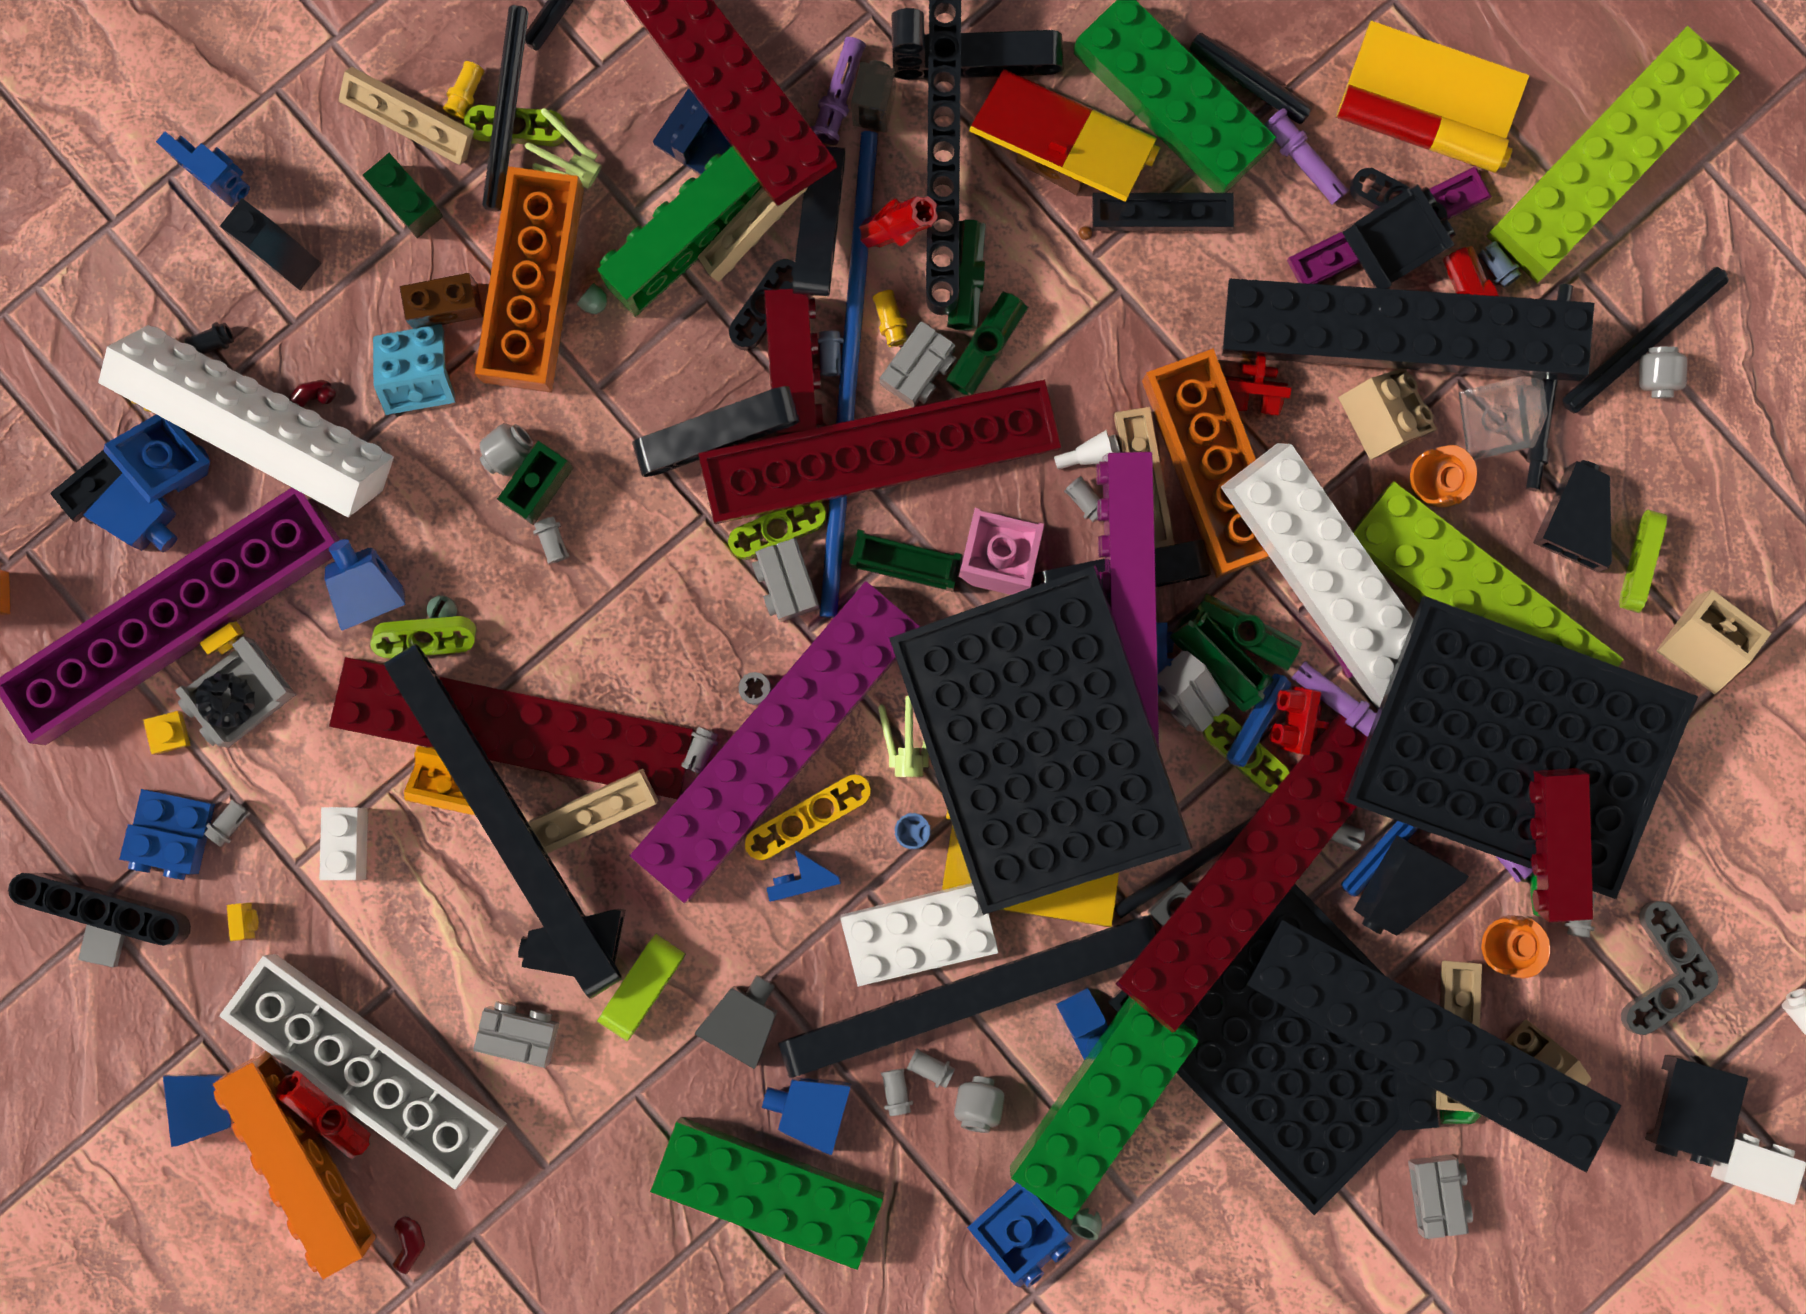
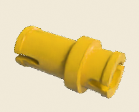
M464 62L454 87H450L446 93L448 100L443 109L448 114L459 119L464 118L467 108H471L475 102L473 95L485 70L473 62Z
M884 290L873 295L872 299L881 321L879 326L880 333L886 337L888 347L894 348L904 345L909 338L905 331L908 326L906 319L901 318L894 297V291Z

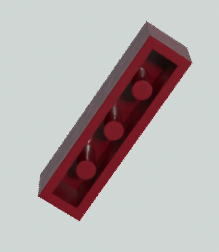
M793 289L765 290L771 389L783 386L790 387L800 419L798 424L775 432L774 436L817 428L816 425H823L822 404H815L814 390H821L820 369L813 368L812 354H818L817 333H810V319H816L815 297L808 298L806 294H794Z
M1578 768L1534 771V781H1531L1529 785L1530 799L1532 803H1535V818H1531L1530 822L1531 835L1536 840V854H1533L1531 858L1532 871L1537 876V890H1534L1532 895L1534 909L1538 912V915L1548 922L1593 920L1589 774Z

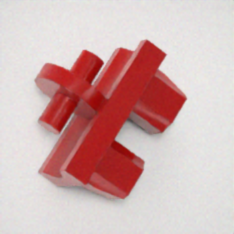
M1258 355L1255 365L1242 364L1241 374L1252 375L1253 379L1224 376L1237 411H1247L1249 394L1262 395L1260 413L1279 416L1285 398H1290L1292 388L1288 387V383L1264 380V377L1277 378L1278 368L1266 366L1265 356Z
M1292 686L1291 690H1280L1276 705L1279 710L1287 711L1285 725L1275 723L1271 728L1269 740L1280 745V749L1309 755L1312 741H1316L1318 728L1329 729L1330 724L1328 721L1320 720L1322 706H1319L1321 692Z

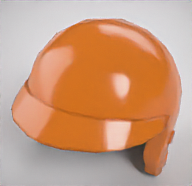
M1446 445L1435 450L1425 451L1415 459L1410 473L1412 489L1418 498L1433 507L1444 508L1461 504L1475 487L1477 481L1476 463L1464 448L1456 445Z
M1518 915L1500 917L1487 927L1482 937L1481 949L1486 963L1493 970L1501 974L1510 975L1515 978H1531L1539 974L1549 961L1551 952L1547 933L1541 925L1530 917L1526 918Z

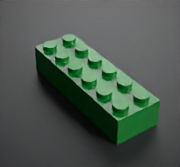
M1116 0L1076 39L1073 54L1215 193H1227L1270 151L1276 136L1136 0Z
M730 147L723 155L718 153L713 156L705 165L706 170L698 178L692 177L680 187V194L670 203L666 201L658 206L652 215L654 218L644 227L639 225L634 228L626 238L628 242L618 251L613 249L608 252L600 261L601 266L597 270L606 287L634 317L639 315L699 260L698 256L762 188L733 147Z
M1129 996L1010 1165L1011 1179L1072 1220L1198 1043L1199 1039L1195 1031L1182 1023L1172 1033Z
M683 1117L676 1121L650 1191L656 1195L856 1270L859 1268L884 1197L883 1192Z

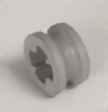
M757 672L748 673L743 676L738 686L742 699L752 705H759L771 692L769 680L763 674ZM754 679L755 683H757L758 679L764 683L761 687L763 695L759 698H756L754 694L752 698L746 695V692L749 690L747 683Z

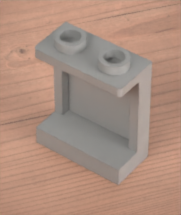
M244 636L232 644L235 649L233 652L189 686H180L175 690L181 698L178 701L179 706L189 717H196L203 726L199 729L200 733L212 746L217 744L220 747L229 748L296 696V693L253 639ZM217 672L220 674L234 672L235 676L240 679H247L248 686L255 692V708L246 722L237 727H216L204 720L198 712L196 706L197 690L204 679L213 676ZM229 688L224 691L222 696H217V698L222 700L223 712L231 702L237 703L236 700L231 699Z

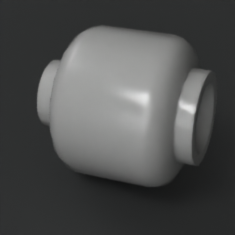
M1678 347L1649 348V353L1641 356L1639 361V387L1644 391H1650L1651 398H1674V391H1679L1686 387L1687 357L1685 354L1678 352Z
M503 423L481 440L480 451L482 456L480 457V462L491 474L497 472L503 476H510L518 470L530 453L533 446L532 439L519 425L514 424L511 426Z
M974 1076L972 1082H966L959 1086L954 1115L961 1122V1128L974 1132L989 1133L990 1128L1000 1124L1005 1096L1002 1090L994 1086L995 1081L993 1079Z

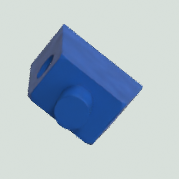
M123 473L83 514L93 523L126 544L141 551L152 543L161 552H166L177 541V536L166 527L176 515L168 502L162 496L149 504Z
M348 539L339 540L329 547L334 562L325 566V583L342 631L405 605V590L373 548H366L355 553Z
M224 1074L163 1075L171 1147H176L231 1127L230 1114L227 1109L223 1110L220 1108L214 1097V1090L216 1089L213 1083L224 1076Z
M793 1077L789 1092L767 1087L762 1108L782 1114L778 1128L780 1132L826 1154L832 1155L852 1083Z

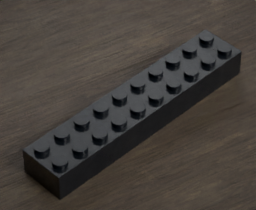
M1229 278L1222 356L1256 359L1258 355L1265 356L1267 360L1580 382L1589 375L1595 303Z
M1283 920L1279 921L1246 983V986L1586 1173L1622 1106Z

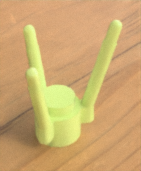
M543 108L541 110L542 115L582 155L580 157L574 154L571 160L567 162L542 148L526 143V149L566 170L562 172L534 163L532 168L539 171L579 176L583 187L590 189L602 167L601 164L595 161L598 154L589 150L546 108Z
M909 695L905 698V748H898V755L886 708L882 704L879 705L880 720L889 753V767H895V777H923V767H929V754L924 741L921 755L920 748H913V707Z

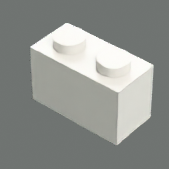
M321 807L319 880H366L368 808Z
M1738 1132L1736 1139H1733L1728 1164L1715 1161L1711 1177L1795 1205L1806 1162L1795 1159L1794 1150L1773 1144L1771 1150L1759 1147L1760 1139Z

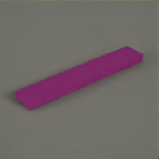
M1476 166L1429 189L1435 200L1445 207L1448 215L1447 220L1488 201L1492 197ZM1341 232L1289 257L1287 260L1298 283L1319 284L1360 263Z

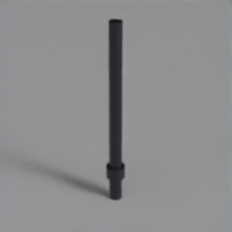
M1560 284L1557 300L1571 301L1573 286L1570 284ZM1543 379L1533 446H1529L1526 460L1530 463L1526 490L1540 491L1544 465H1547L1549 462L1550 449L1547 448L1558 380Z
M1252 817L1116 904L1114 909L1119 917L1123 918L1223 853Z

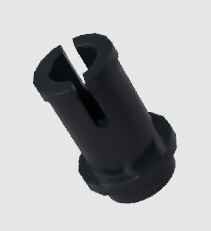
M215 322L212 324V328L194 336L186 337L184 342L193 346L198 352L206 354L220 347L223 349L229 348V344L234 342V337L226 323L219 324Z

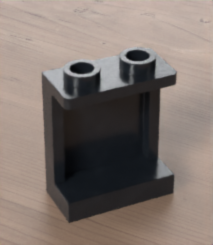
M1414 184L1341 230V233L1375 288L1387 289L1394 281L1444 250H1449L1455 246L1451 238L1456 233L1446 217L1441 220L1437 217L1433 207L1438 204L1427 186L1421 189L1418 184Z
M1665 1055L1661 1069L1668 1070L1666 1084L1653 1134L1646 1133L1645 1140L1655 1143V1151L1677 1157L1680 1150L1690 1153V1161L1713 1167L1714 1160L1728 1164L1748 1078Z

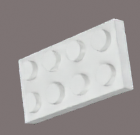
M972 883L841 914L840 916L858 986L998 953L989 913L983 915Z

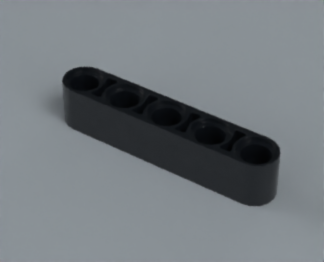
M825 146L835 159L837 168L808 186L803 194L793 276L794 294L830 295L844 176L845 148Z
M783 386L634 440L632 445L642 477H650L698 461V453L748 443L794 426L800 422L790 387Z
M1194 540L1155 548V587L1200 579L1211 575L1204 540ZM1105 559L1038 572L1034 574L1035 584L1037 586L1091 566H1096L1098 573L1105 572Z
M21 873L16 875L9 883V896L18 905L162 946L178 944L187 939L190 934V922L180 912L45 873ZM31 880L34 881L37 887L36 893L32 898L27 894L26 890ZM65 890L71 896V902L67 908L61 903V895ZM99 900H102L106 907L105 913L101 918L95 913V905ZM133 910H136L140 915V923L136 928L132 927L129 922V915ZM168 919L173 922L175 927L171 938L166 937L163 932V925Z

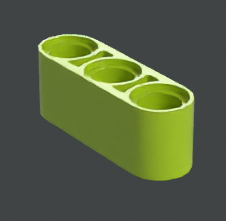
M655 934L599 1016L597 1022L628 1042L675 973L686 953L658 934Z

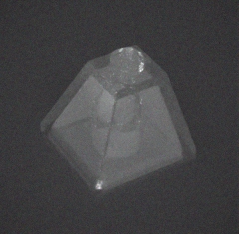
M1520 376L1459 392L1466 451L1473 457L1474 461L1535 447L1548 415L1543 379Z

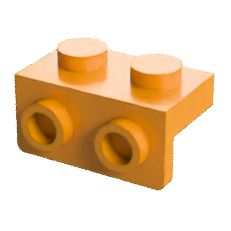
M417 746L414 752L415 765L404 790V799L410 802L475 815L435 748Z

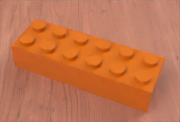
M508 166L475 368V375L482 383L552 393L584 195V187L579 176Z
M1214 348L1146 372L1142 380L1144 389L1202 540H1204L1206 552L1216 578L1271 559L1221 489L1222 485L1250 465L1256 458Z
M264 1051L231 1069L213 1083L216 1089L214 1090V1097L220 1108L223 1110L227 1109L234 1121L232 1129L237 1139L242 1143L245 1142L252 1153L250 1160L253 1168L259 1175L263 1174L270 1185L268 1191L271 1200L278 1208L282 1207L288 1217L287 1227L291 1235L296 1240L300 1239L306 1249L305 1258L313 1272L318 1271L322 1280L363 1258L376 1239V1236L318 1133L304 1124L298 1115L275 1097L278 1091L277 1085L285 1077V1074L276 1058L267 1051Z

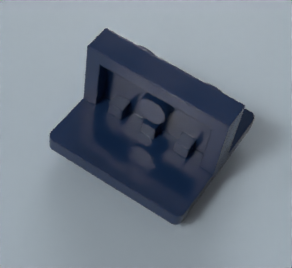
M689 88L653 140L655 147L699 175L706 170L705 165L713 156L718 153L723 155L732 147Z

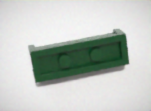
M858 529L849 565L851 568L953 592L962 554L955 553L950 555L867 535L865 531Z
M1199 604L1180 618L1169 637L1182 651H1188L1202 662L1220 689L1242 712H1245L1264 699L1265 695L1263 692L1274 679L1269 674H1265L1208 616L1209 613L1207 611L1204 612L1205 609Z

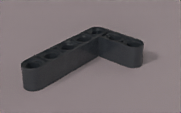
M914 8L896 10L891 15L893 76L902 80L928 79L929 34H924V13ZM1055 30L961 33V78L999 77L1004 69L1019 76L1060 73L1064 69L1062 33ZM943 47L939 48L936 54L946 58L951 56L953 51Z

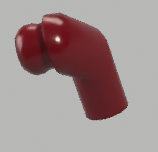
M317 380L299 384L288 399L302 408L310 400L318 399L321 404H329L335 399L336 391L331 388V383L328 381Z
M404 1216L398 1219L394 1226L402 1250L392 1266L399 1272L408 1274L425 1247V1240L419 1223L408 1216Z

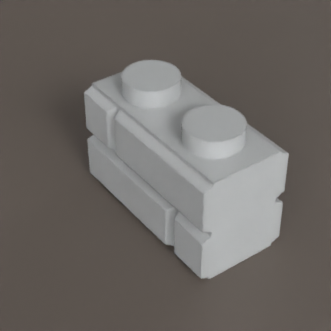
M920 321L879 378L880 385L911 407H915L919 401L925 404L936 389L932 382L939 373L946 375L956 361V357L952 355L955 352L954 343Z
M796 538L755 552L758 561L752 562V566L758 583L766 582L769 594L763 596L770 616L777 614L778 620L783 622L820 609Z
M1182 651L1171 661V666H1166L1157 675L1158 685L1162 689L1158 696L1173 710L1170 713L1180 725L1186 728L1190 724L1197 731L1203 732L1214 721L1213 717H1218L1229 706V701L1207 667L1188 651Z
M499 1001L495 1002L494 1007L488 1006L484 1008L473 1048L474 1051L543 1068L550 1064L559 1028V1022L551 1021L552 1014L538 1010H531L530 1015L516 1012V1005Z
M1452 1155L1408 1160L1418 1234L1425 1239L1469 1233L1467 1223L1473 1222V1213L1469 1200H1464L1462 1186H1466L1468 1182L1464 1164H1459L1458 1158Z

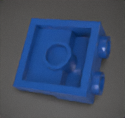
M166 131L156 141L178 164L228 206L232 207L235 202H239L241 198L244 199L249 193L250 186L240 178L244 172L218 147L211 151L201 143L195 148L181 135L175 140Z
M157 414L104 444V452L149 504L174 489L179 493L208 475L210 459L205 449L198 444L195 445L187 436L185 429Z
M141 789L133 824L127 825L119 860L129 861L128 869L141 872H150L151 866L164 869L163 876L185 880L186 874H199L207 836L204 833L208 829L206 825L208 823L211 824L215 804Z
M1018 1183L967 1227L1013 1285L1019 1288L1023 1284L1031 1287L1044 1275L1041 1268L1051 1259L1055 1263L1063 1259L1072 1249L1068 1243L1074 1239L1040 1198Z

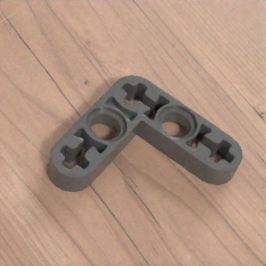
M1663 901L1646 903L1641 908L1639 920L1673 971V974L1629 1002L1621 1012L1623 1026L1628 1031L1639 1035L1652 1033L1712 993L1719 982L1716 969L1681 917L1669 903ZM1653 910L1664 911L1665 915L1661 919L1666 928L1673 929L1676 927L1677 930L1667 933L1661 924H1652L1651 920L1655 917ZM1667 933L1663 938L1660 937L1661 934ZM1678 937L1684 939L1687 944V952L1681 958L1674 957L1670 951L1671 942ZM1691 962V965L1697 972H1705L1706 976L1702 979L1705 985L1693 984L1692 981L1696 978L1695 973L1690 967L1681 968V965ZM1667 988H1673L1678 994V1002L1672 1008H1666L1661 1002V994ZM1654 1007L1661 1013V1016L1655 1012L1646 1015L1643 1018L1644 1026L1633 1024V1020L1636 1019L1635 1010L1647 1012Z

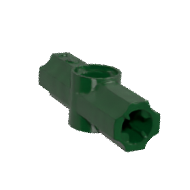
M965 219L959 221L958 301L955 309L948 314L947 324L948 328L958 331L977 330L979 323L980 293H983L985 274L983 252L986 224L977 220Z
M1004 291L1001 293L982 325L974 332L971 342L946 379V382L955 390L967 396L974 395L993 363L1000 357L1002 349L1028 310V306L1021 299ZM989 337L996 342L997 347L992 351H984L979 348L977 343L980 339Z
M1207 593L1204 595L1200 602V605L1205 609L1204 612L1207 611L1209 613L1208 616L1240 649L1247 650L1285 671L1289 670L1300 651L1301 642L1263 623L1255 615H1247ZM1241 623H1247L1253 627L1255 636L1252 641H1245L1240 638L1238 627Z

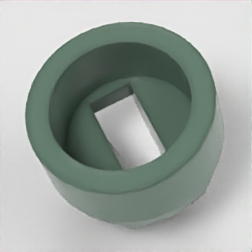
M593 283L580 298L577 306L587 313L599 314L607 305V297L605 292Z
M438 595L428 602L427 614L429 618H437L434 614L441 600L446 603L443 605L438 618L453 617L457 614L455 602L447 596Z
M1090 1208L1080 1210L1073 1219L1070 1227L1071 1230L1084 1239L1097 1240L1102 1229V1219L1099 1213L1096 1211L1095 1216L1089 1214Z

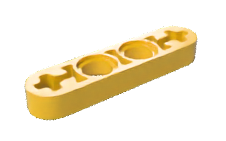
M852 774L846 776L752 830L745 839L746 852L756 860H766L865 804L871 794L869 782L860 775ZM850 781H854L856 785L862 783L865 787L861 791L863 798L858 801L854 797L844 800L843 802L848 807L841 811L839 802L831 794V791L838 788L839 795H842L849 790L847 784ZM827 798L833 803L834 812L829 818L820 819L814 814L813 806L818 799ZM796 816L802 821L803 829L798 836L789 837L783 832L782 824L787 817ZM775 824L777 833L785 841V844L779 847L778 841L774 840L767 845L768 852L766 854H763L760 850L754 852L752 849V845L756 843L754 837L758 834L762 838L772 835L773 832L769 830V827Z

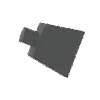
M756 975L747 992L733 986L699 1026L695 1035L755 1069L760 1061L778 1012L765 1004L775 985Z

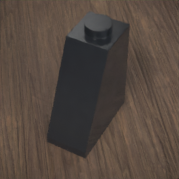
M241 198L220 225L247 252L298 290L303 288L321 265L319 260L270 218L243 198Z
M1582 460L1566 467L1533 543L1598 573L1608 569L1612 562L1610 476L1600 472L1601 467L1597 464Z
M1396 835L1353 910L1364 917L1362 924L1380 935L1383 930H1386L1397 936L1463 885L1469 876L1453 865Z
M614 909L586 916L614 963H616L626 910ZM544 927L530 930L527 937H522L518 951V957L523 958L522 967L574 977Z

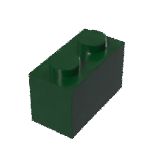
M390 152L363 174V177L416 238H419L443 217L433 201Z
M537 441L497 500L518 516L534 525L574 467L568 460L540 441Z

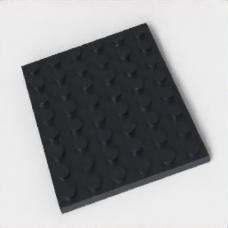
M1096 566L1085 568L889 638L983 915L1192 848Z
M1422 596L1343 800L1352 805L1532 869L1531 858L1533 854H1536V840L1532 838L1530 822L1531 818H1535V803L1531 802L1529 785L1531 781H1534V771L1578 768L1589 774L1592 891L1617 899L1698 696L1427 596Z
M1294 884L1183 1021L1185 1025L1195 1031L1199 1041L1176 1073L1296 1198L1315 1215L1400 1130V1123L1398 1120L1394 1071L1391 1065L1246 986L1251 973L1281 920L1384 975L1322 910ZM1120 989L1108 1003L1119 1012L1129 998V995Z

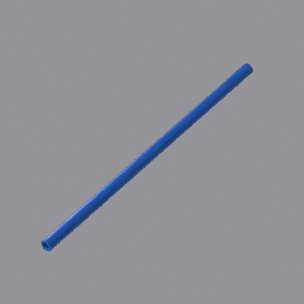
M873 131L861 132L836 424L854 420L869 250L860 240L861 231L859 226L866 218L872 215L878 133ZM847 496L829 500L820 617L834 618L838 613Z

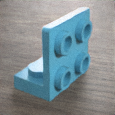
M441 324L373 337V383L385 415L455 403V392L445 368L444 329Z

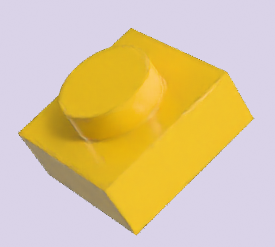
M237 621L231 622L201 641L200 645L207 655L218 651L222 656L234 649L232 644L238 641L237 638L245 632Z
M174 711L143 720L151 754L158 755L191 746L182 711Z
M252 902L227 905L230 941L255 938L254 931L258 930L259 921L257 911L252 909Z

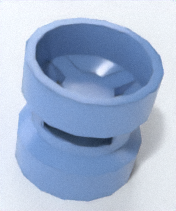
M908 813L897 821L895 837L903 847L917 849L928 841L930 826L922 815Z

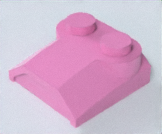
M975 508L959 577L972 586L1009 595L1029 589L1044 524L1013 519Z

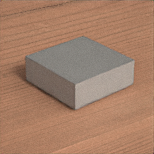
M86 925L78 960L108 967H118L125 935Z

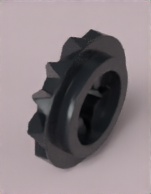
M217 672L213 676L204 679L196 693V706L200 715L211 725L220 728H234L246 722L255 708V692L248 686L247 679H240L235 676L234 672L229 674ZM229 688L231 699L236 700L237 703L231 702L223 712L222 700L217 698V696H222L224 691Z

